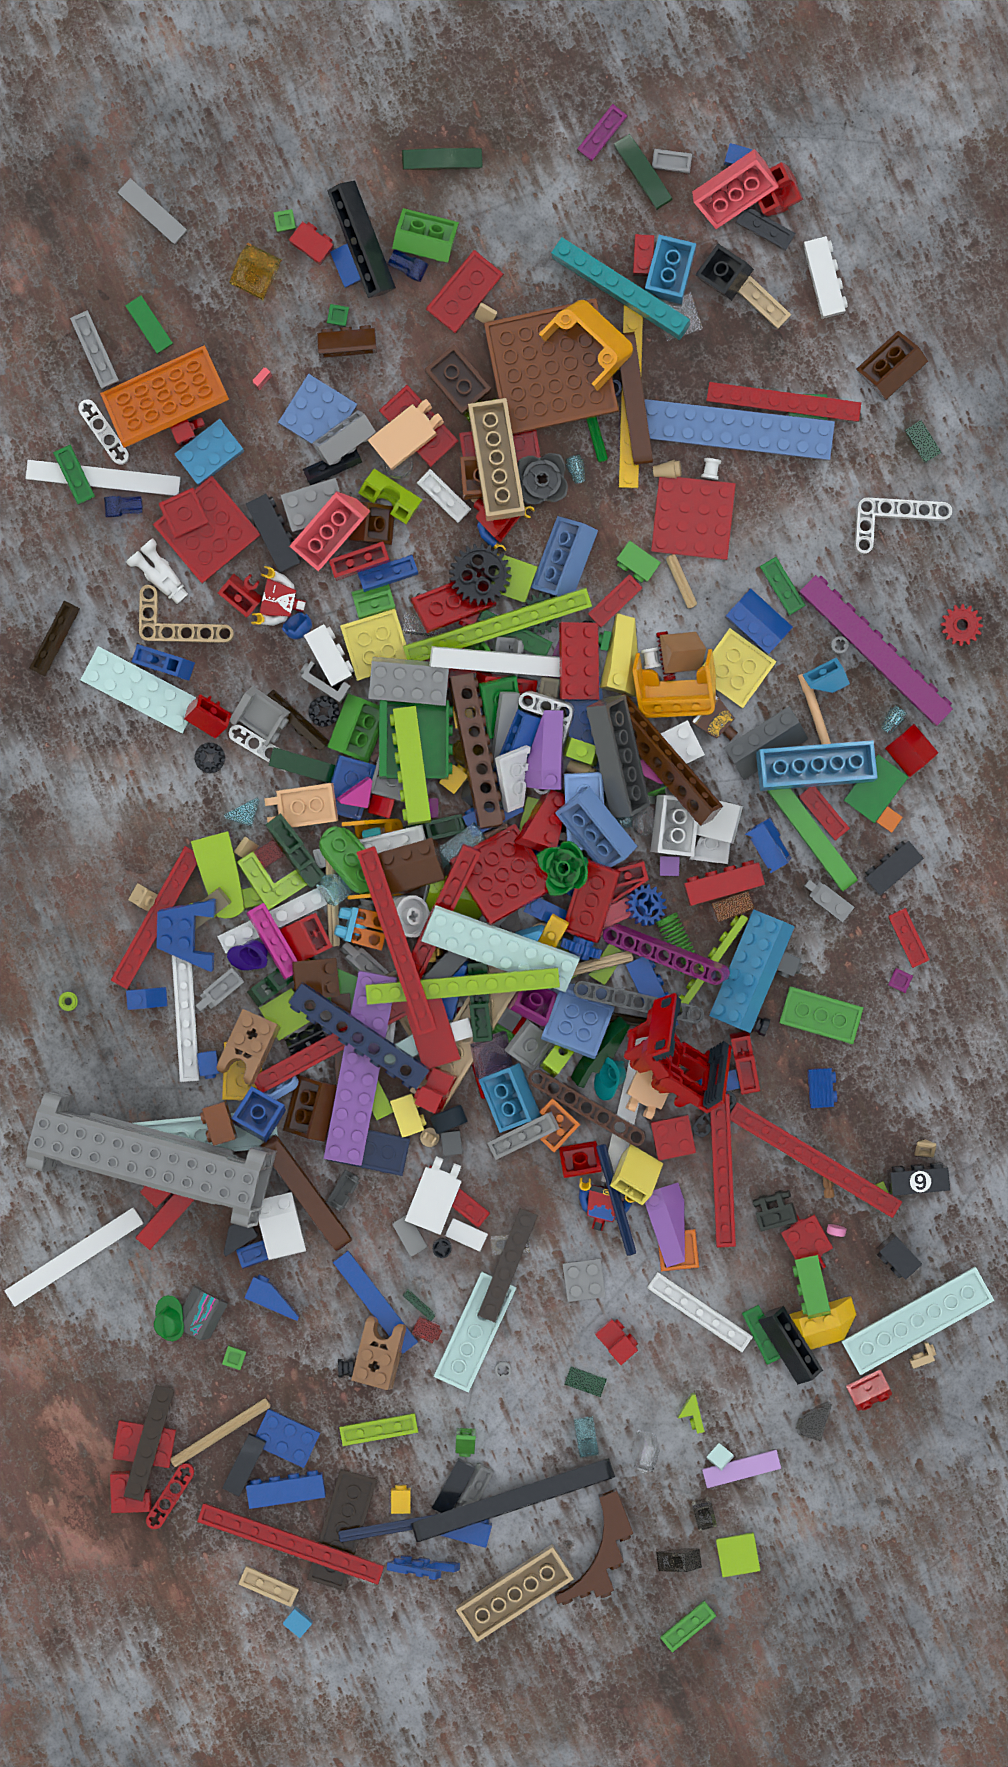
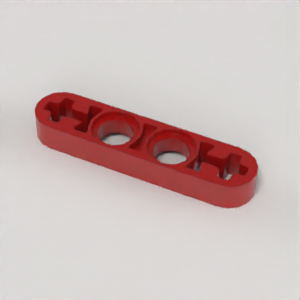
M182 1463L177 1468L146 1518V1524L149 1528L158 1529L162 1526L195 1473L192 1464ZM186 1467H189V1473H191V1475H185L183 1481H186L185 1484L181 1480L175 1478L176 1475L179 1478L182 1475L183 1471L181 1470V1468L185 1469ZM172 1483L180 1484V1492L173 1493L170 1490V1485ZM162 1499L170 1501L171 1506L168 1509L161 1508L160 1501ZM155 1508H157L161 1513H165L166 1515L163 1516L161 1514L158 1518V1521L160 1523H155L153 1525L151 1524L152 1520L150 1519V1517L154 1518L156 1516L158 1511H155Z

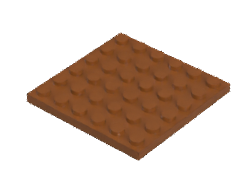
M596 298L586 300L599 312ZM571 304L484 323L499 399H507L512 435L619 412L613 377L611 376L598 391L592 385L593 381L605 369L598 362V355L604 347L577 322L572 328L567 330L559 327L546 342L539 335L560 311Z

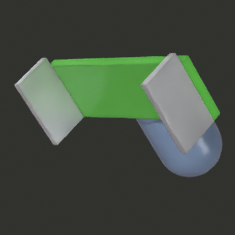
M662 783L660 789L648 793L650 804H656L655 796L663 793H666L668 796L674 795L664 783Z

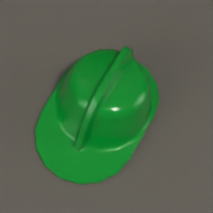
M163 1296L156 1304L154 1329L159 1336L173 1342L181 1338L184 1332L183 1309L179 1300L174 1296Z

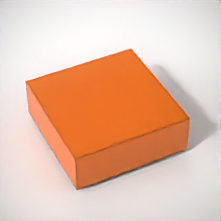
M887 806L876 822L892 833L903 817Z

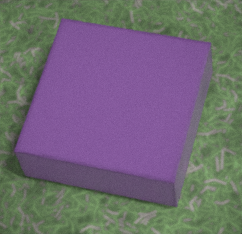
M660 856V876H679V857Z

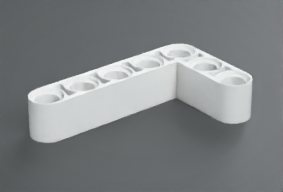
M863 498L857 504L855 550L862 555L872 550L875 517L945 521L952 515V507L946 502ZM863 502H868L871 505L869 512H864L861 509ZM881 504H888L890 512L883 513L880 509ZM900 505H907L909 513L902 514L899 509ZM922 505L926 506L929 511L925 516L919 513V507ZM945 507L948 511L947 516H940L938 508ZM862 521L870 524L868 531L861 530L860 523ZM861 540L868 542V550L860 549L859 542Z
M524 692L519 697V705L525 710L543 715V701L550 702L551 710H560L561 707L569 709V716H564V749L574 715L573 705L537 692ZM529 695L533 698L532 705L524 703V696ZM534 788L539 794H545L550 790Z

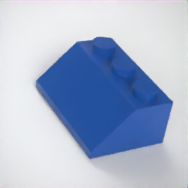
M751 588L725 616L726 619L767 655L793 628Z

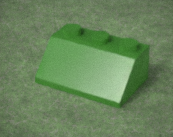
M403 208L396 228L392 249L448 263L459 222Z
M348 694L327 747L368 763L379 736V705Z

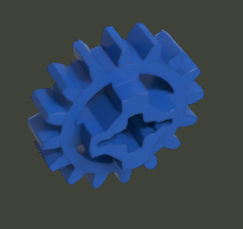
M650 884L640 885L631 891L632 894L627 895L630 901L625 902L629 906L626 912H631L629 919L635 918V924L641 922L643 927L647 924L651 926L654 925V922L660 921L659 917L665 915L662 910L667 909V907L662 903L666 899H661L662 892L657 893V887L650 889ZM642 893L640 899L636 900L638 895Z
M574 936L573 940L563 937L560 947L568 949L569 953L580 956V959L586 961L589 960V957L600 959L602 953L601 949L593 947L594 942L578 936Z

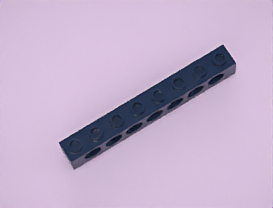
M304 982L300 983L289 999L288 1003L291 1004L290 1008L297 1013L303 1012L306 1014L307 1020L313 1024L317 1022L322 1025V1030L329 1035H332V1033L339 1037L338 1041L346 1046L348 1044L353 1046L357 1054L362 1057L364 1055L371 1059L370 1062L379 1068L381 1065L387 1069L386 1073L393 1078L397 1076L403 1080L401 1083L407 1088L411 1089L413 1087L417 1089L429 1072V1067ZM307 1000H313L316 1006L313 1009H307L304 1003ZM323 1011H329L332 1017L329 1020H324L320 1014ZM343 1021L348 1027L346 1030L340 1031L336 1027L337 1023ZM359 1032L364 1038L362 1041L356 1042L352 1038L353 1034ZM372 1043H376L380 1047L375 1053L368 1049ZM392 1054L396 1059L393 1063H387L384 1060L385 1056ZM403 1065H408L411 1067V1072L403 1074L400 1068Z

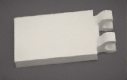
M436 1156L432 1168L426 1167L405 1221L441 1235L462 1180L456 1179L461 1168L460 1165L454 1163L451 1172H445L440 1170L443 1159Z

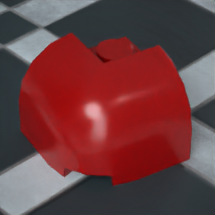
M783 162L769 168L779 187L758 201L763 214L766 216L789 210L788 207L803 200L796 178L789 167Z

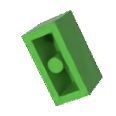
M630 540L616 559L619 568L625 572L627 570L633 572V577L641 583L643 581L648 582L661 563Z

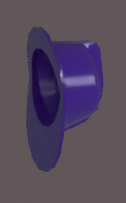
M249 940L243 945L230 948L227 952L228 961L232 966L240 970L261 969L267 965L268 950L258 940Z

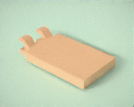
M427 399L422 401L417 408L412 404L368 439V442L391 470L395 469L437 435L434 430L444 423L438 413L431 420L427 418L425 413L432 409Z
M333 783L276 791L277 797L264 798L265 806L277 805L278 815L281 813L292 828L338 821ZM276 816L267 817V822H270Z
M652 1070L643 1073L636 1071L626 1092L631 1097L625 1108L635 1112L639 1102L647 1106L642 1116L652 1120L655 1109H662L669 1093L660 1094L659 1091L651 1086Z

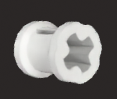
M704 458L706 463L701 477L718 480L717 472L721 460Z
M658 647L641 650V653L644 654L645 669L661 666L657 656Z

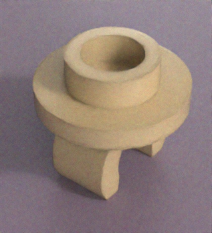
M426 1128L422 1131L420 1140L423 1145L433 1147L439 1141V1134H436L434 1128Z

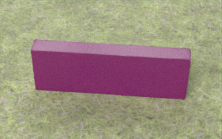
M612 104L577 148V151L592 162L628 115Z

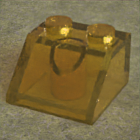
M247 243L238 257L229 283L263 300L278 272L282 260Z

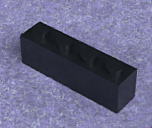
M264 494L246 503L279 572L283 573L300 565L299 559L302 557L289 547L294 540L290 532H285L282 526L285 524L281 513L277 515L274 510L277 505L273 497L268 498L267 494Z
M784 1306L769 1310L758 1320L797 1385L812 1381L823 1371Z

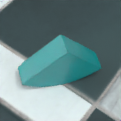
M376 827L363 830L362 837L367 838L382 834L381 829Z

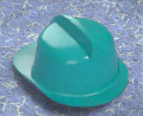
M607 1057L600 1072L596 1073L594 1090L600 1099L604 1101L612 1099L618 1086L625 1081L626 1070L624 1068V1061H617Z

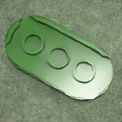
M334 826L327 829L319 841L322 855L351 890L359 894H369L370 891L357 855L358 851L366 848L347 828Z

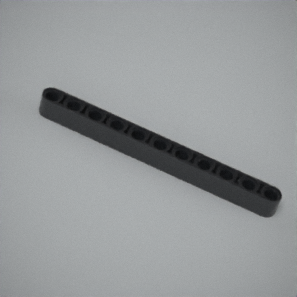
M604 1459L411 1523L416 1542H421L614 1478L615 1474L610 1459Z

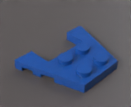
M213 898L204 902L198 901L189 905L160 909L157 912V949L212 972L214 970V953L195 951L196 916L214 918L216 914V899Z
M401 1555L400 1558H394L393 1561L387 1562V1570L403 1574L413 1573L417 1577L429 1576V1579L436 1580L441 1578V1571H459L460 1563L435 1561L429 1558L412 1559V1556Z

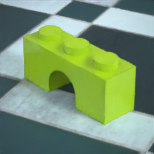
M375 468L366 478L358 492L372 503H375L380 498L391 502L393 510L390 514L405 524L409 522L422 502L421 498Z

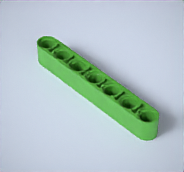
M791 788L767 790L840 890L843 892L857 882L858 879Z

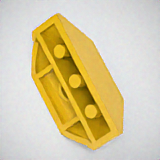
M851 1296L829 1302L830 1315L808 1319L807 1314L803 1315L802 1310L789 1314L810 1350L845 1339L856 1316Z

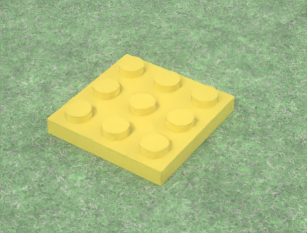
M395 609L340 626L357 681L371 676L373 657L407 659L403 649L406 642Z
M729 628L713 651L716 690L743 709L776 661Z

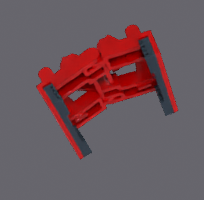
M676 993L654 1000L653 1007L648 1011L647 1021L628 1030L627 1050L624 1052V1058L630 1060V1067L638 1071V1073L652 1070L651 1086L659 1091L660 1094H676L677 1097L674 1099L675 1106L683 1107L691 1103L705 1113H709L725 1103L732 1046L722 1041L716 1047L714 1046L713 1049L711 1048L710 1051H706L704 1055L683 1041L681 1043L675 1033L681 999ZM648 1037L635 1046L636 1039ZM679 1064L686 1067L687 1070L684 1072V1070L679 1068ZM703 1078L702 1086L695 1082Z

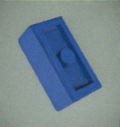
M348 244L330 252L345 288L361 281Z

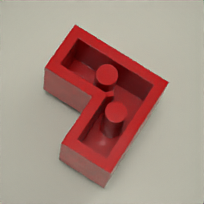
M434 1067L433 1070L430 1069L425 1077V1080H427L426 1085L422 1086L421 1089L418 1088L414 1095V1099H416L414 1104L434 1114L441 1112L457 1076L438 1067Z
M611 1318L595 1332V1335L608 1349V1352L622 1365L638 1351V1343L631 1334L627 1335L623 1331L625 1327L618 1319L614 1321Z
M112 1471L110 1474L111 1513L150 1512L152 1509L151 1489L145 1491L143 1502L126 1498L124 1493L131 1471Z

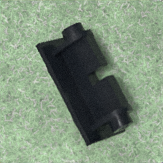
M318 1023L308 1026L300 1033L291 1034L285 1041L291 1054H294L307 1047L306 1042L309 1041L310 1044H313L326 1037Z

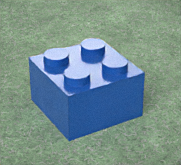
M251 1086L231 1119L234 1125L266 1143L286 1109L284 1104Z

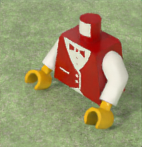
M264 566V568L268 569V574L264 575L261 573V576L268 579L260 612L252 613V615L257 617V621L251 622V624L274 626L285 622L288 617H291L293 610L304 612L306 601L296 599L297 591L294 590V584L285 575L274 571L271 567Z

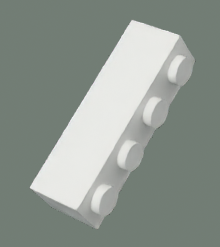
M827 236L804 242L803 248L821 318L824 319L845 313V308L848 305L846 297L841 295L840 289H843L841 278H837L836 275L838 265L836 259L832 260L831 252H833L831 240L828 241Z

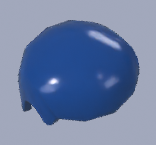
M298 612L283 624L282 630L291 639H301L310 632L312 620L307 614L304 615L302 612Z

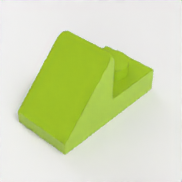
M694 1392L688 1397L677 1418L692 1415L693 1418H690L692 1430L696 1429L697 1434L705 1431Z

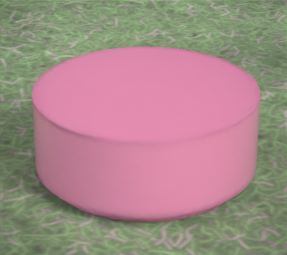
M828 1224V1234L844 1237L847 1229L845 1227Z

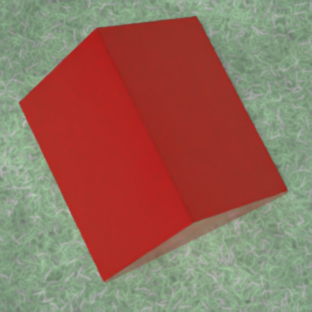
M915 724L911 725L885 747V750L908 777L915 774L939 753Z
M596 1141L559 1147L564 1178L602 1172L596 1149Z

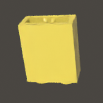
M630 1144L621 1155L610 1186L643 1205L652 1196L663 1163Z

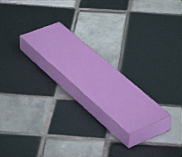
M775 1449L730 1461L722 1471L716 1466L703 1468L702 1471L706 1486L710 1488L781 1469L777 1450Z

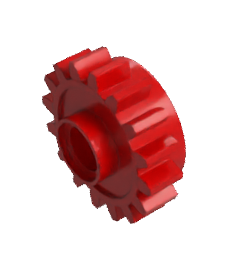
M961 604L960 609H958L954 605V611L947 609L948 616H942L945 622L940 623V626L944 627L941 633L947 634L946 640L952 639V645L956 642L959 643V646H962L963 642L970 645V639L976 641L975 635H981L978 628L983 627V625L979 624L978 621L982 617H976L978 611L972 612V606L965 609L964 604ZM958 620H963L966 623L965 630L957 628Z

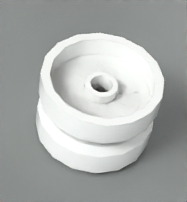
M392 896L405 936L418 937L430 914L428 905L418 896Z

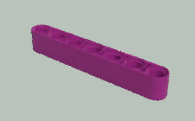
M621 924L611 925L603 932V939L608 944L710 984L718 985L727 980L730 975L728 967L721 963ZM612 930L616 932L617 938L613 937ZM629 937L633 938L634 945L629 942ZM646 943L651 946V951L646 948ZM664 950L668 952L669 958L664 956ZM681 957L685 958L686 965L681 962ZM698 964L703 966L704 972L699 970ZM716 971L721 973V979L716 976Z

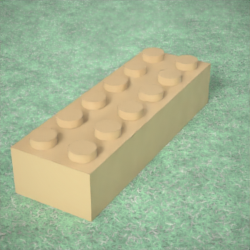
M503 398L468 404L486 521L524 516L525 508L507 399Z
M551 1544L457 1605L456 1611L476 1642H478L574 1580V1577L554 1545Z

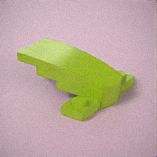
M228 831L191 841L208 895L220 887L231 901L229 905L215 914L214 918H233L244 912L245 909L262 904L253 887L242 889L239 870Z

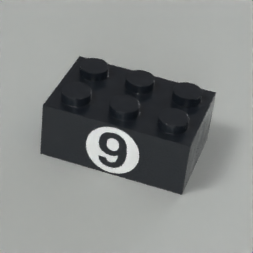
M932 1162L927 1167H924L922 1164H912L911 1168H905L902 1165L892 1166V1170H887L889 1193L892 1196L950 1191L949 1170L941 1162Z

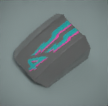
M194 1285L182 1308L184 1332L198 1340L211 1338L229 1302L219 1299Z

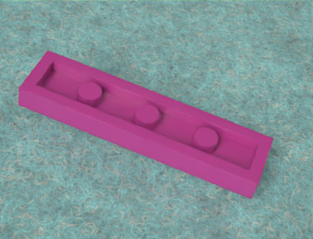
M262 903L246 914L285 980L293 975L292 962H297V959L266 905Z

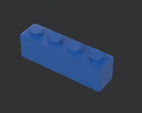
M517 709L499 756L525 745L530 746L531 750L541 717ZM495 764V767H494L493 771L496 772V774H497V781H498V782L495 783V784H497L498 786H500V785H499V779H498V773H497V767H496V764Z
M639 957L625 964L638 993L659 998L669 995L668 991L664 993L661 987L664 985L660 974L656 975L653 970L656 967L654 961Z
M318 1470L307 1471L306 1475L300 1476L299 1473L288 1474L287 1478L272 1476L267 1481H261V1478L252 1479L246 1485L249 1509L326 1497L323 1472L318 1473Z

